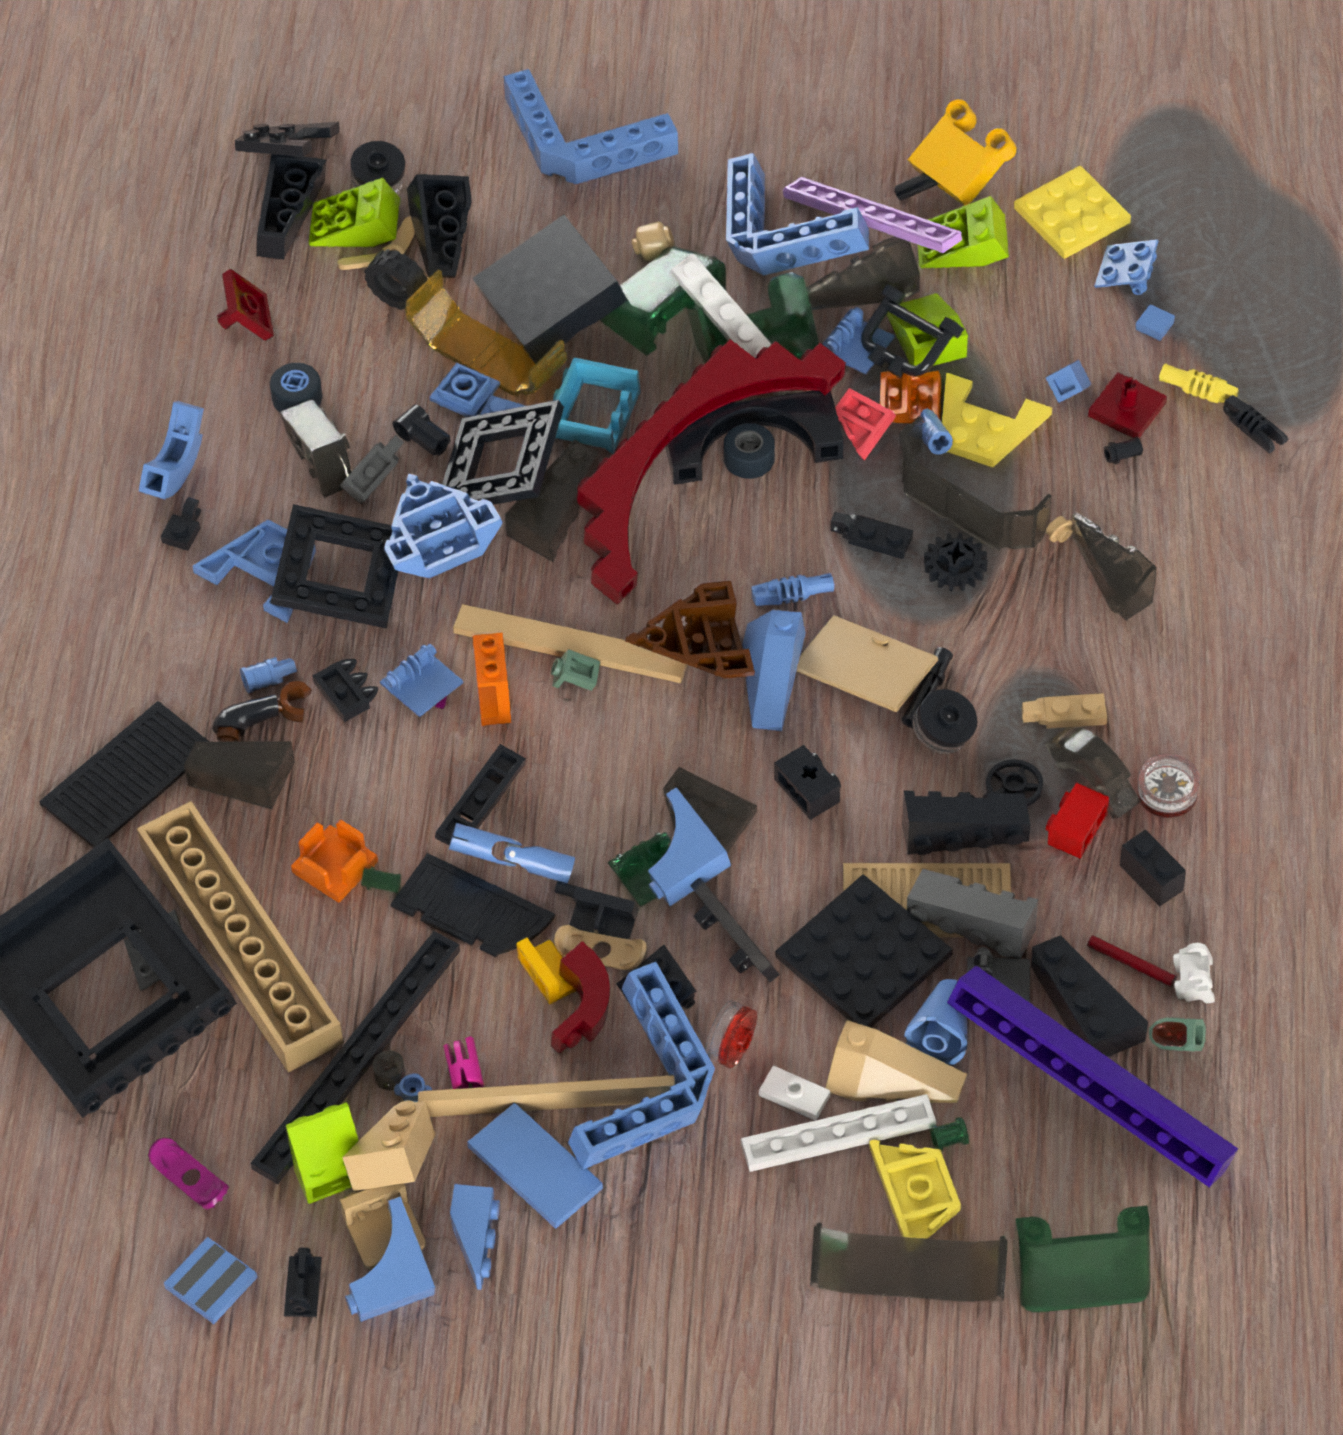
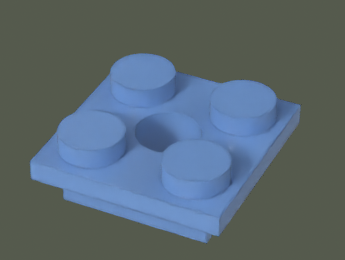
M456 363L432 393L430 401L464 417L476 416L485 406L490 395H493L498 389L500 382ZM466 386L470 387V389L465 391L459 390V388H464Z

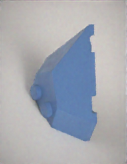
M409 473L406 480V491L401 495L391 525L392 534L390 540L386 541L384 547L394 569L425 578H432L482 556L502 525V519L492 502L483 498L481 501L469 498L468 493L433 481L429 484L420 481L418 476Z

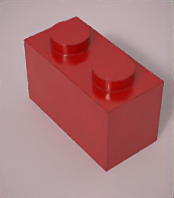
M1076 783L1070 793L1067 791L1064 793L1059 804V812L1057 815L1052 814L1046 824L1045 830L1048 831L1047 844L1081 859L1108 814L1109 797Z

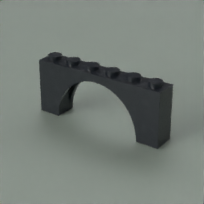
M831 390L826 395L820 391H807L729 403L690 424L665 447L674 485L702 481V462L707 450L718 438L726 434L733 427L743 423L776 427L793 434L807 446L815 463L843 459L844 440Z

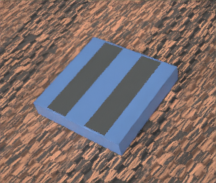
M207 1237L164 1282V1286L173 1295L215 1324L257 1279V1273Z

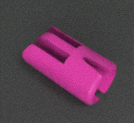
M472 1036L465 1038L470 1059L467 1057L461 1040L453 1042L457 1062H455L450 1045H443L452 1089L469 1088V1083L472 1084L473 1088L484 1087L476 1046Z

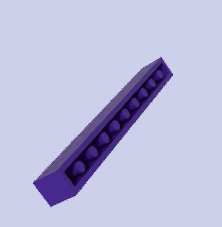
M978 966L973 967L959 978L947 1001L950 1006L1209 1188L1225 1173L1238 1151V1148Z

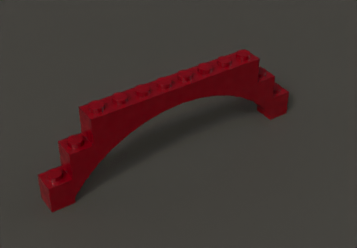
M731 339L724 346H717L712 352L710 359L705 364H699L693 371L691 378L686 383L681 382L675 388L673 396L667 402L662 401L648 421L644 419L635 429V434L629 440L627 438L623 439L617 446L616 452L610 458H604L599 463L596 472L591 477H585L577 487V503L594 516L584 527V544L601 556L591 568V584L617 605L637 586L638 572L632 568L628 547L630 513L644 476L658 455L678 434L706 414L750 396L791 390L820 391L826 395L844 377L846 362L821 343L813 350L808 349L800 360L776 341L768 348L763 347L755 358Z

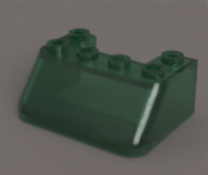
M788 272L774 277L768 284L767 292L771 307L746 315L771 344L774 341L778 342L800 360L808 349L813 350L819 344V339L804 277ZM694 301L685 303L696 347L704 363H706L715 348L719 345L724 346L728 340L705 315L702 307L698 306Z

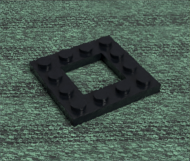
M559 400L462 418L442 485L468 493L469 498L481 501L482 498L491 501L493 505L538 497L564 406ZM525 435L514 472L474 479L485 443Z
M293 504L270 604L386 629L399 572L394 569L384 550L386 541L390 540L392 534L391 525ZM315 540L373 552L364 592L306 580Z

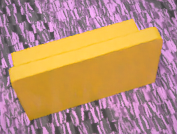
M528 937L517 942L518 960L549 1005L576 991L559 975L560 960L563 957L558 953L551 940L536 947L532 945Z

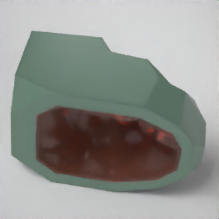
M1165 1017L1158 1019L1149 1027V1038L1160 1049L1202 1051L1204 1047L1206 1026L1203 1019Z

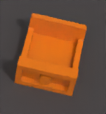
M503 632L474 635L473 646L481 724L485 726L512 723Z

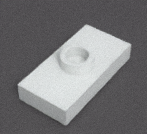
M773 1066L759 1089V1096L816 1121L830 1097V1090Z

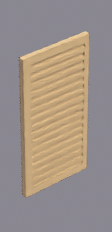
M843 863V891L864 874L906 910L907 897L922 869L959 878L962 885L965 886L974 884V882L985 885L986 889L991 893L1000 895L1002 890L1011 892L1010 863ZM927 921L921 922L938 937H963L956 933H946L939 926Z

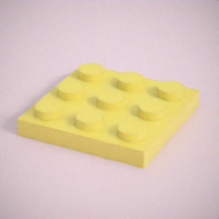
M1081 165L1014 201V209L1063 259L1124 227L1131 220V215Z

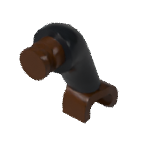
M292 681L282 688L278 698L276 694L233 704L221 710L212 726V730L217 734L218 740L215 749L223 753L237 752L238 746L235 743L239 741L240 736L245 734L246 729L265 720L277 717L279 712L288 720L303 723L304 709L295 708L289 702L305 699L311 694L312 689L304 682Z

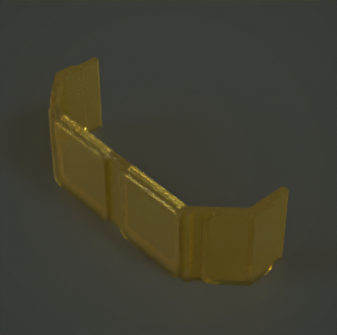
M437 270L406 301V318L417 333L425 339L427 345L455 363H459L499 381L500 386L498 388L510 395L518 397L521 393L523 395L536 393L567 361L564 341L561 339L535 365L520 345L461 312L443 288L442 271Z

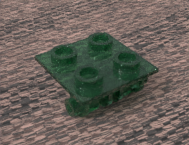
M657 832L649 840L641 841L637 846L633 845L630 850L623 854L619 853L614 859L608 861L609 866L640 907L657 898L649 887V883L652 880L648 870L665 855L670 847L668 844L671 843V840L666 832L662 834Z

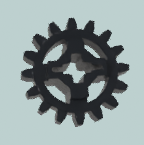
M947 533L946 540L936 537V544L929 543L928 552L924 553V572L929 573V581L938 580V588L949 585V591L951 592L955 586H959L961 591H965L966 584L974 588L976 586V579L982 581L984 579V572H987V551H982L981 542L973 544L972 536L965 540L962 533H959L957 538H953L950 533Z

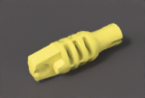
M1165 363L1160 372L1159 381L1181 387L1184 393L1192 394L1195 397L1198 396L1201 399H1207V401L1213 403H1224L1232 395L1238 397L1237 387L1227 384L1226 380L1213 377L1210 374L1206 375L1204 372H1198L1195 369L1185 371Z

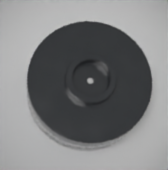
M371 141L362 144L353 152L350 160V177L353 186L358 187L383 178L397 192L405 180L404 155L396 146L388 142Z
M940 689L929 693L916 709L913 716V729L919 741L928 749L942 754L955 753L961 750L975 733L978 722L977 714L971 702L962 694L953 690Z

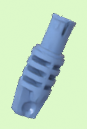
M831 573L814 577H805V575L802 576L800 574L796 578L794 576H789L788 579L783 577L780 578V581L772 579V581L752 586L751 595L756 606L782 605V602L788 604L790 600L794 603L798 602L799 598L801 601H805L810 595L834 592V581Z

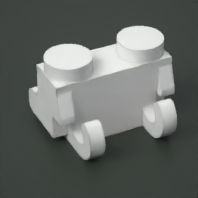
M1192 943L1186 948L1179 949V953L1173 956L1175 969L1178 973L1180 972V980L1175 981L1177 998L1179 1000L1185 999L1187 1002L1194 1000H1203L1204 1003L1215 1002V996L1211 990L1213 983L1210 978V965L1213 964V958L1208 948L1202 943Z

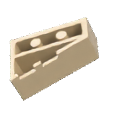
M407 1100L395 1105L342 1157L353 1191L415 1182L435 1136L425 1101L413 1102Z

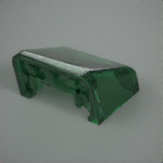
M678 246L666 248L657 258L620 285L628 301L603 317L600 321L644 355L648 356L657 349V345L653 341L658 332L662 335L666 332V322L693 302V299L670 274L671 269L691 254H694L726 291V266L714 256Z
M1148 1206L1129 1207L1122 1210L1117 1217V1232L1053 1239L1050 1226L1044 1219L1039 1217L1015 1218L1012 1259L1021 1305L1030 1312L1040 1313L1131 1304L1146 1299L1150 1293L1151 1286L1150 1217Z

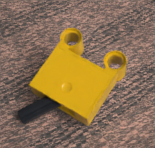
M962 99L953 100L946 107L945 115L907 159L921 175L894 187L895 194L902 201L934 186H938L963 206L968 205L1002 164L1014 157L1017 149L1016 144L1004 129L996 128L987 134L985 139L986 147L981 146L964 133L971 131L975 127L977 122L976 114L966 101ZM961 113H965L961 119H957ZM1005 142L1004 146L996 148L999 143Z

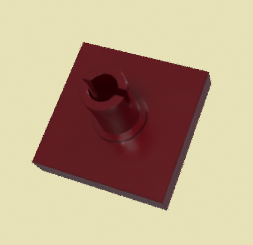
M231 268L224 272L222 277L227 309L217 314V321L221 327L229 329L238 322L264 341L273 337L274 333L267 294Z
M1117 372L1089 408L1088 417L1131 438H1140L1165 406L1167 396L1139 383L1136 379L1133 380L1132 377H1127Z

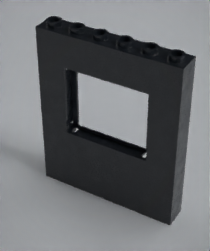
M108 838L0 916V1010L82 1118L89 1113L97 1111L113 1095L123 1092L129 1083L140 1075L150 1072L156 1063L166 1056L177 1052L183 1043L192 1037L200 1035L206 1026L217 1018L227 1015L232 1007L237 1004L230 990ZM127 937L169 992L93 1048L89 1049L47 994ZM177 992L178 997L173 999L172 995ZM94 1053L96 1057L91 1060L89 1056Z

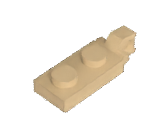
M1104 693L1038 698L1036 701L1023 702V723L1039 722L1041 725H1046L1047 729L1107 724V712Z

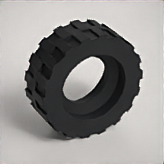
M381 250L364 272L367 286L373 291L372 293L380 298L382 302L399 310L413 309L429 287V283H427L428 278L424 274L423 269L414 260H411L409 256L401 254L396 250ZM391 276H393V277H395L396 279H398L402 284L398 283V282H397L396 280H394Z

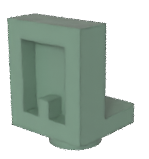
M568 649L561 658H556L552 665L551 675H554L552 687L559 688L566 681L592 691L597 684L600 661Z

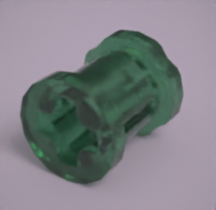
M957 1117L955 1121L939 1126L936 1124L929 1125L933 1146L935 1149H940L941 1152L943 1148L959 1143L963 1145L969 1144L967 1127L962 1117Z

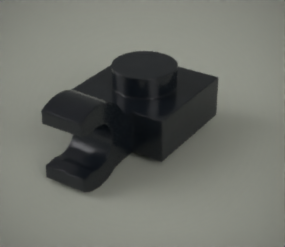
M188 497L184 503L182 515L173 514L161 534L162 543L189 551L201 529L199 522L196 521L201 514V509L197 508L199 500Z

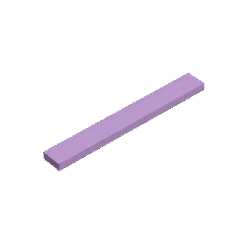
M800 177L783 189L784 198L832 215L858 207L868 227L941 253L962 241L961 232L804 177Z

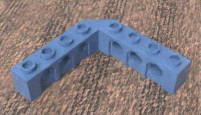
M527 69L503 76L505 99L543 174L549 176L557 174L566 177L567 182L579 184L678 154V131L668 113L565 143L530 70Z
M754 153L728 159L726 241L739 263L764 276L869 250V228L858 207L821 218V216L816 217L815 220L796 225L792 223L788 227L772 231L764 230L765 174Z
M657 962L628 972L622 991L668 1075L674 1076L675 1085L671 1086L669 1091L651 1099L647 1096L642 1099L641 1103L622 1111L620 1108L616 1109L612 1115L595 1122L590 1120L575 1126L568 1143L582 1170L695 1123L702 1109L715 1067Z

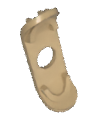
M570 925L560 926L556 931L554 939L555 947L562 956H566L581 941L592 950L598 943H607L611 947V952L607 957L600 958L605 967L621 970H633L638 967L645 956L647 947L646 942L642 939L630 940L579 930Z

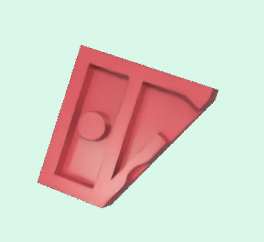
M850 388L835 407L838 421L843 426L856 452L863 460H866L896 417L892 410Z

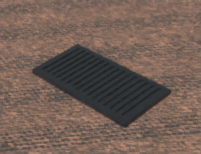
M157 701L39 801L40 806L44 807L95 848L107 838H111L214 749V744L162 705L161 702Z

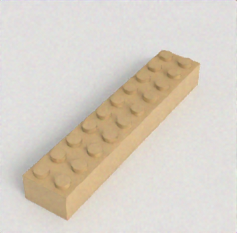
M192 801L137 828L141 849L287 1072L289 1073L344 1044L339 1021Z

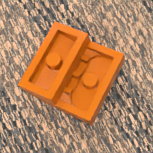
M889 371L881 372L880 405L894 412L896 417L892 422L923 424L924 422L920 415L922 410L927 408L932 410L941 421L942 377L939 371L927 372L916 377L904 373L901 378H898Z

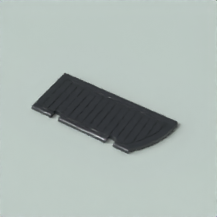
M429 853L425 855L391 903V907L411 917H414L417 911L423 913L424 915L420 921L471 946L476 940L483 942L480 950L494 957L517 949V942L527 937L530 941L533 940L555 918L554 913Z

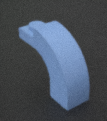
M180 401L173 402L165 442L157 457L143 465L138 492L167 499L182 487L192 470L201 445L203 434H200L199 431L204 408Z

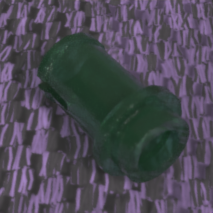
M371 866L370 869H364L361 886L367 887L369 891L371 888L398 894L402 874L375 870V866Z

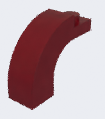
M583 941L560 960L559 975L576 990L581 999V1004L573 1014L552 1031L551 1047L559 1054L567 1047L569 1049L575 1047L582 1036L589 1042H592L600 1033L607 1018L610 999L608 973L598 955Z

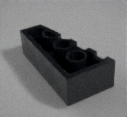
M903 791L902 826L907 855H926L931 852L946 850L955 852L964 848H988L992 845L1000 844L1017 845L1029 841L1031 824L1025 794L986 793L982 798H976L970 792H959L956 797H942L940 791H929L928 796H915L914 791Z

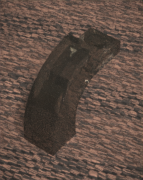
M1067 727L1045 743L1059 769L1070 768L1078 771L1093 785L1097 792L1109 797L1108 812L1113 819L1121 817L1141 802L1127 779L1132 775L1125 764L1102 739L1092 732L1080 727Z

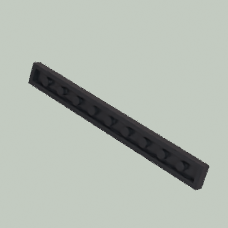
M436 931L431 933L250 1163L252 1170L279 1184L293 1166L286 1125L299 1117H309L322 1112L331 1105H340L458 955L460 952V945Z

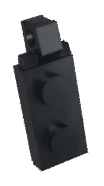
M835 512L831 519V531L842 534V537L848 540V544L904 559L913 538V530L861 515L851 514L849 516L848 514Z

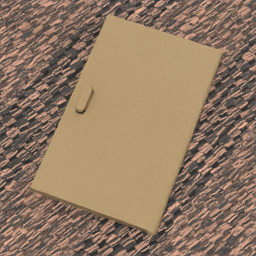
M833 615L800 655L796 672L898 712L900 707L936 664L938 658L935 655Z

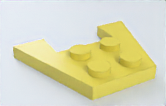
M946 372L942 423L953 439L952 446L947 451L948 453L994 467L1052 415V407L1025 399L1015 419L965 403L972 389L973 381Z

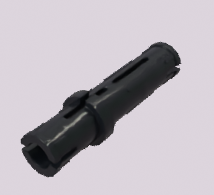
M937 647L935 649L934 655L937 656L938 661L920 682L901 719L902 723L909 728L917 729L919 727L917 713L921 702L929 693L936 691L937 687L942 685L945 680L944 673L950 660L953 658L951 651L946 648Z

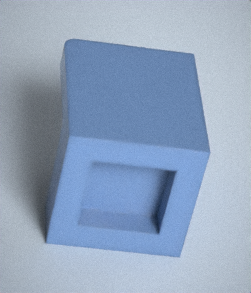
M1079 360L1046 377L1058 403L1091 386V382Z

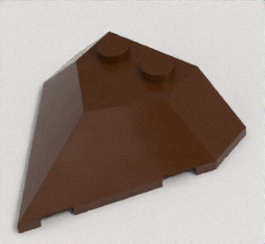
M731 581L700 584L694 589L693 594L684 600L679 599L648 621L646 627L638 633L633 632L625 638V642L724 679L755 675L749 649L742 648L735 621L737 601Z

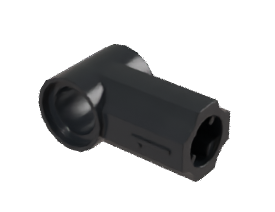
M417 404L410 407L392 423L395 432L401 439L407 442L412 439L433 456L443 454L451 442L450 435L431 422L426 411Z

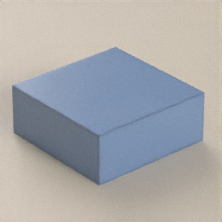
M1150 304L1136 322V330L1161 341L1174 324L1175 315Z

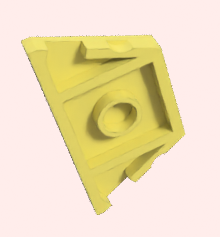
M879 1140L869 1141V1148L907 1253H911L960 1211L961 1204L940 1149L926 1147L918 1149L906 1144H899V1147L880 1145Z

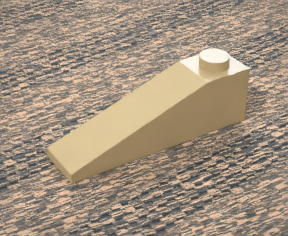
M846 1021L835 1049L826 1089L830 1090L831 1094L854 1101H867V1098H886V1102H896L897 1099H909L927 1094L930 1103H957L967 1074L877 1029Z

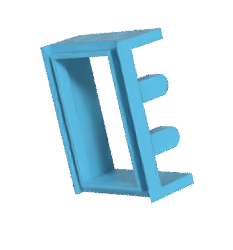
M574 357L570 367L564 370L560 389H556L553 396V401L559 400L564 406L555 438L605 448L611 454H614L641 392L638 370ZM583 383L621 391L619 404L616 411L612 412L608 429L567 421Z

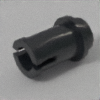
M1138 437L1119 443L1112 441L1108 443V446L1104 447V455L1107 462H1113L1114 464H1119L1120 460L1140 456L1143 453L1142 443Z

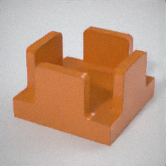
M340 819L336 823L337 829L329 825L325 830L323 825L317 822L299 841L300 856L291 865V870L293 874L340 903L378 862L377 854L366 848L363 833Z

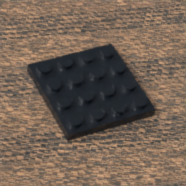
M864 874L775 951V956L780 962L845 1018L870 1028L953 955V949Z

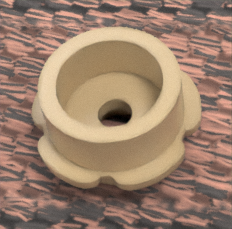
M1063 516L1054 519L1046 529V533L1050 536L1049 540L1053 543L1057 540L1060 543L1065 542L1073 533L1071 529L1072 521L1066 520Z

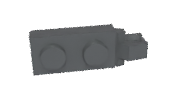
M395 435L386 446L381 442L376 443L340 486L362 505L397 465L399 458L395 453L404 441Z

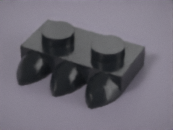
M356 659L340 660L312 675L313 683L344 722L370 709L369 703L375 698L379 689L376 686L362 687L368 677L367 673L358 672L350 674L357 664Z

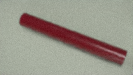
M1094 935L1088 941V947L1170 987L1175 983L1176 975Z

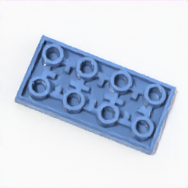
M513 1103L467 1142L468 1148L555 1229L603 1189V1183L587 1168L582 1170L578 1160L516 1103Z

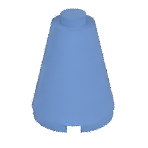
M945 979L937 984L906 1027L904 1035L907 1045L948 1065H954L961 1061L967 1050V1017L947 1003L958 982L954 979Z

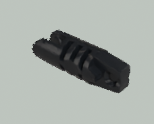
M1234 395L1225 400L1223 411L1229 416V420L1267 453L1274 451L1275 445L1273 441L1283 445L1289 440L1283 431L1259 411L1255 410L1253 406L1244 403Z

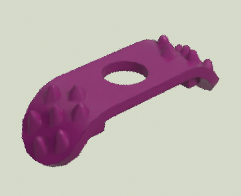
M163 1137L157 1139L151 1145L148 1153L150 1163L204 1209L214 1208L218 1201H223V1196L227 1194L229 1186L182 1149L174 1140ZM188 1170H198L200 1172V1180L195 1185L188 1186L183 1183V1175Z

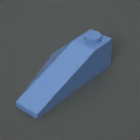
M771 610L747 624L742 648L749 649L755 670L754 676L745 677L753 728L782 731L806 634L801 612Z

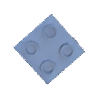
M1158 239L1107 245L1094 287L1129 284L1134 294L1141 295L1147 290L1146 280L1150 279L1153 271L1152 265L1157 258L1155 251L1159 242Z
M855 307L846 313L822 345L846 362V366L867 374L874 365L867 358L870 353L863 348L861 343V334L867 322L863 321V311ZM877 328L872 336L873 342L884 348H887L895 338V335L880 328Z
M431 644L427 646L422 645L415 655H409L407 661H401L400 666L393 671L387 672V676L380 681L383 687L419 717L464 683L460 677L434 657L437 651Z

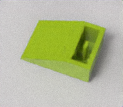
M383 178L314 202L308 244L310 246L375 247L396 239L400 197Z
M991 196L928 219L929 221L960 231L962 241L944 253L918 245L920 268L989 265L1009 257L1005 214Z
M937 293L900 304V306L938 327L944 318L948 317L964 328L958 314ZM888 312L887 317L909 363L912 365L920 364L937 339ZM965 328L958 339L951 338L933 366L967 357L968 334Z
M347 1102L341 1105H331L322 1112L309 1117H299L286 1125L295 1174L308 1204L352 1188L342 1157L359 1139Z

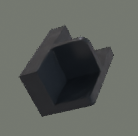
M576 886L572 897L576 905L570 926L596 934L623 939L631 938L639 911L635 901Z

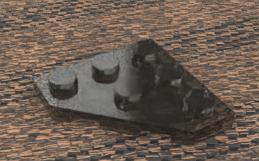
M678 767L663 788V796L668 807L674 833L676 827L675 813L670 806L666 794L677 788L727 853L757 813V805L681 767Z

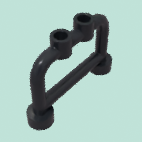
M886 284L881 292L884 299L862 331V346L870 353L867 357L870 361L880 367L886 362L889 364L887 370L898 378H901L904 373L913 377L921 376L933 367L951 338L958 339L964 328L948 317L944 318L939 327L900 306L906 296L893 286ZM888 312L937 339L920 364L912 365L902 357L891 353L883 346L873 342L872 336Z

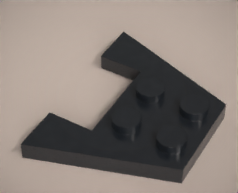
M339 121L299 125L282 124L269 127V124H257L253 126V129L244 131L242 136L234 140L235 151L304 157L312 151V140L304 139L332 138L340 132Z

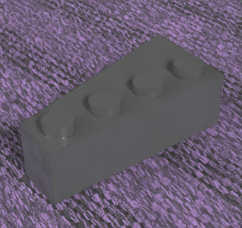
M922 869L907 897V911L920 922L927 921L937 925L946 933H956L967 938L975 945H984L992 948L1004 957L1021 959L1036 931L1038 899L1028 897L1026 902L1014 899L1015 895L1012 892L1002 890L1000 895L991 893L986 889L985 885L974 882V884L965 886L962 885L959 878Z

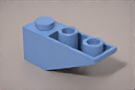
M454 1184L450 1210L452 1229L476 1288L482 1290L484 1278L490 1277L491 1258H487L488 1248L494 1249L496 1231L491 1229L492 1220H498L500 1201L495 1200L493 1187Z

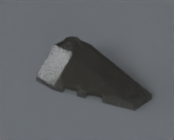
M895 236L883 240L872 246L874 249L872 253L862 259L856 256L850 260L851 265L843 271H832L806 287L805 309L811 311L881 303L884 299L881 292L886 284L899 290L906 296L905 298L920 292V271L910 241Z
M1077 512L1073 514L1071 529L1073 530L1072 537L1109 608L1127 621L1153 603L1157 567L1135 547L1129 545L1125 548L1119 544L1120 541L1117 536L1111 534L1107 537L1103 534L1099 525Z

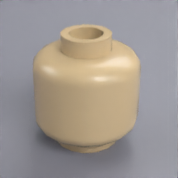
M660 221L638 227L636 238L632 239L636 255L641 254L646 261L666 257L671 253V247H675L669 225L664 226Z

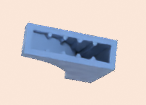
M677 788L666 794L676 818L673 840L665 855L648 870L652 880L649 883L650 889L657 899L663 897L669 906L694 891L690 885L698 878L706 883L731 866L726 850Z
M401 1197L388 1201L392 1233L386 1252L379 1263L368 1274L349 1284L350 1294L345 1296L351 1315L357 1313L360 1322L435 1295V1285Z

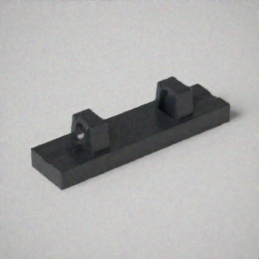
M499 744L437 829L435 839L450 845L456 823L479 829L524 767L526 758ZM461 815H463V816H465L466 818L472 820L473 822L471 823L470 821H468V820L462 818Z
M700 878L692 883L690 886L704 904L693 916L695 920L705 930L719 921L740 946V949L729 959L733 967L739 973H743L754 965L769 982L778 977L780 974L710 888Z

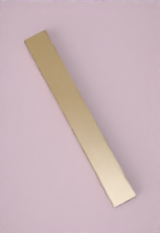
M462 604L453 626L455 634L473 637L474 635L503 632V642L505 645L562 657L570 649L600 661V666L677 683L682 682L687 668V664L630 644L623 639Z
M671 1075L431 1090L418 1092V1102L425 1101L430 1117L503 1113L513 1103H516L524 1111L631 1105L641 1103L642 1099L647 1096L651 1099L669 1091L670 1087L675 1085V1079Z

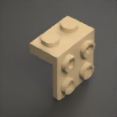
M404 1183L363 1191L358 1190L340 1199L343 1219L367 1269H373L379 1263L389 1245L392 1224L388 1211V1201L401 1197L420 1249H424L426 1245L425 1238L408 1203Z

